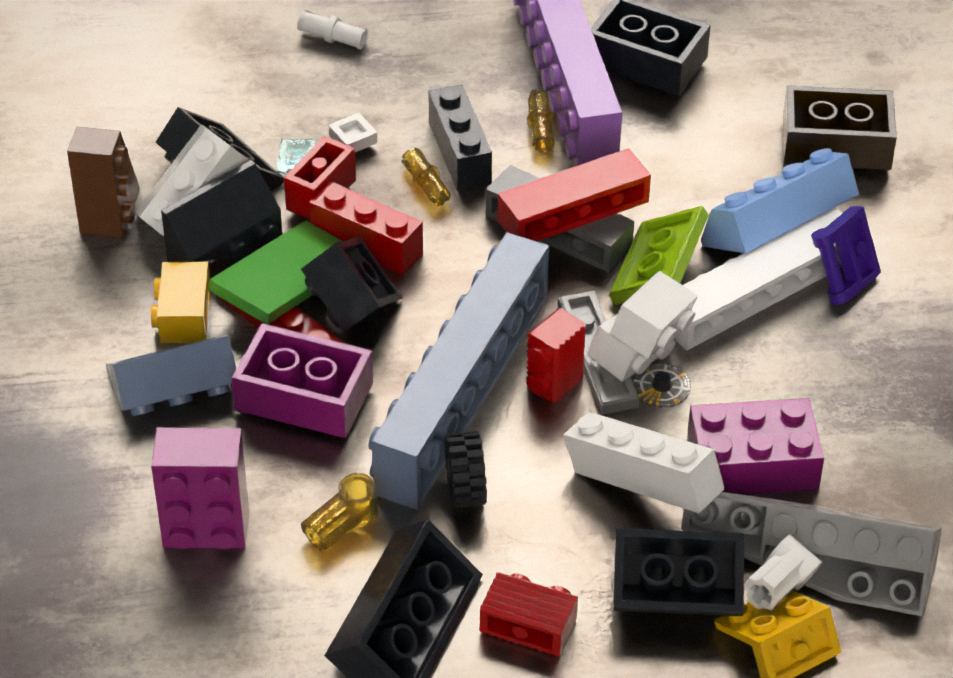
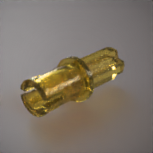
M534 89L530 92V97L528 98L529 115L527 116V125L531 128L532 147H535L536 151L546 152L555 146L552 130L555 117L550 111L547 92Z
M412 148L406 151L402 156L404 160H401V162L413 176L415 187L420 190L422 189L436 206H443L445 201L450 200L451 193L439 178L440 171L438 168L427 161L420 149Z

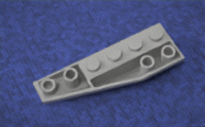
M721 492L700 513L684 509L681 529L684 531L744 533V558L761 566L765 564L766 559L779 543L791 534L822 561L821 566L805 583V586L838 601L923 616L936 570L942 527L725 492Z

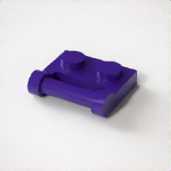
M850 206L827 227L818 229L811 234L813 245L819 249L830 287L827 294L831 304L840 305L848 302L881 273L864 207ZM835 243H836V247H837V250H838L839 258H840V261H841L842 270H843L844 275H845V279H846L845 281L843 280L842 273H841V269H840L839 262H838V259H837V255H836V252H835V248H834V245H833V244H835Z

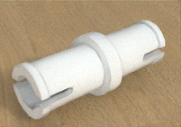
M308 10L301 12L297 23L299 31L324 37V40L329 43L337 41L360 50L365 46L368 37V29L341 22V19L336 16L328 18Z

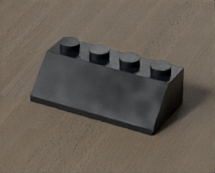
M429 519L396 530L324 656L347 678H428L483 574Z

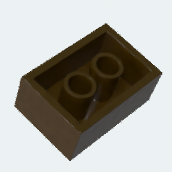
M786 86L783 110L784 164L803 163L811 159V153L829 148L832 152L847 153L852 168L892 169L897 140L894 91Z

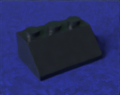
M177 107L156 140V143L166 152L164 157L173 163L202 124L248 160H252L257 165L270 191L284 182V177L224 124Z
M252 160L247 161L161 210L167 262H208L210 279L283 234L281 209L257 165Z
M616 528L613 611L743 617L744 533Z

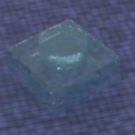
M281 138L278 173H288L315 146L317 139Z

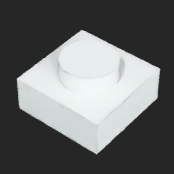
M360 113L329 125V136L334 140L354 147L355 152L378 143L377 131Z

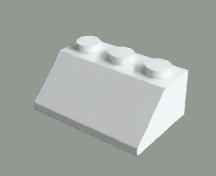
M201 124L136 210V213L142 220L164 236L162 209L249 160Z

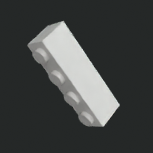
M588 412L585 416L581 417L576 424L563 434L574 471L577 474L696 513H700L724 490L714 449L592 412Z

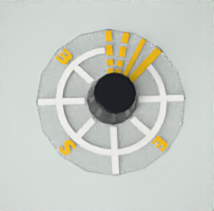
M668 364L650 365L642 374H636L633 379V385L639 399L654 407L679 405L687 399L691 391L690 380L687 375L679 368Z

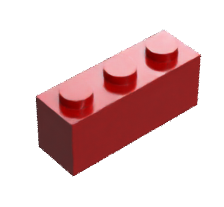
M332 181L309 202L311 224L342 241L361 236L379 264L389 270L404 275L423 255V221Z

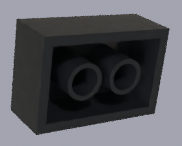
M612 0L591 27V31L607 72L680 96L708 57L711 25L636 0Z

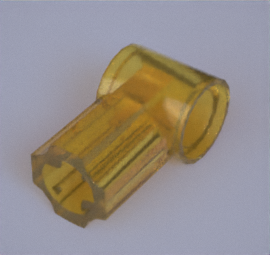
M352 473L345 476L339 483V492L301 523L302 532L319 551L322 549L327 551L354 527L367 526L377 518L376 488L374 480L364 473Z

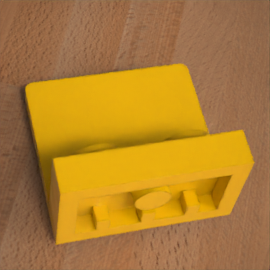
M793 590L772 611L765 608L758 610L748 602L744 603L743 617L721 616L714 620L716 629L752 646L760 678H794L842 653L830 607Z

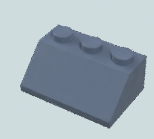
M229 335L216 336L105 364L120 410L130 409L132 416L154 411L153 403L168 399L170 406L193 401L192 393L207 390L208 397L230 392L232 376L237 369Z

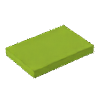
M703 206L641 222L609 294L615 305L625 303L659 271L676 282L681 283L709 217Z

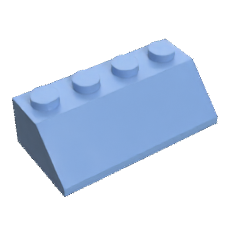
M829 148L817 150L810 154L811 159L803 163L785 166L782 168V173L776 177L760 179L753 183L754 188L746 192H736L726 196L724 203L711 209L701 237L702 246L746 254L858 196L859 191L849 155L847 153L832 152Z

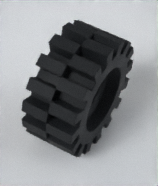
M479 432L445 435V466L452 507L485 505L487 503V478Z

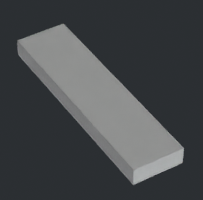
M595 291L558 297V309L562 308L585 323L583 371L600 414L604 415L639 408V397L631 377L621 382L587 355L598 327L607 321Z

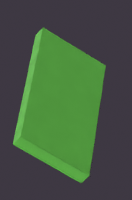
M305 220L209 279L208 290L268 325L314 295L305 284L306 276L301 268L333 244L342 240Z

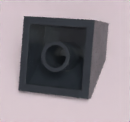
M361 236L333 244L301 268L306 276V286L312 294L321 298L328 308L326 313L329 320L337 328H341L343 332L359 327L403 299Z

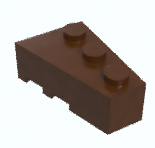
M76 126L67 149L79 231L81 234L123 238L127 224H132L134 221L135 202L140 187L121 131Z

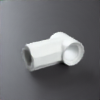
M789 534L772 551L765 564L744 585L748 595L747 600L758 610L765 608L772 611L793 589L797 591L801 589L818 570L822 561Z

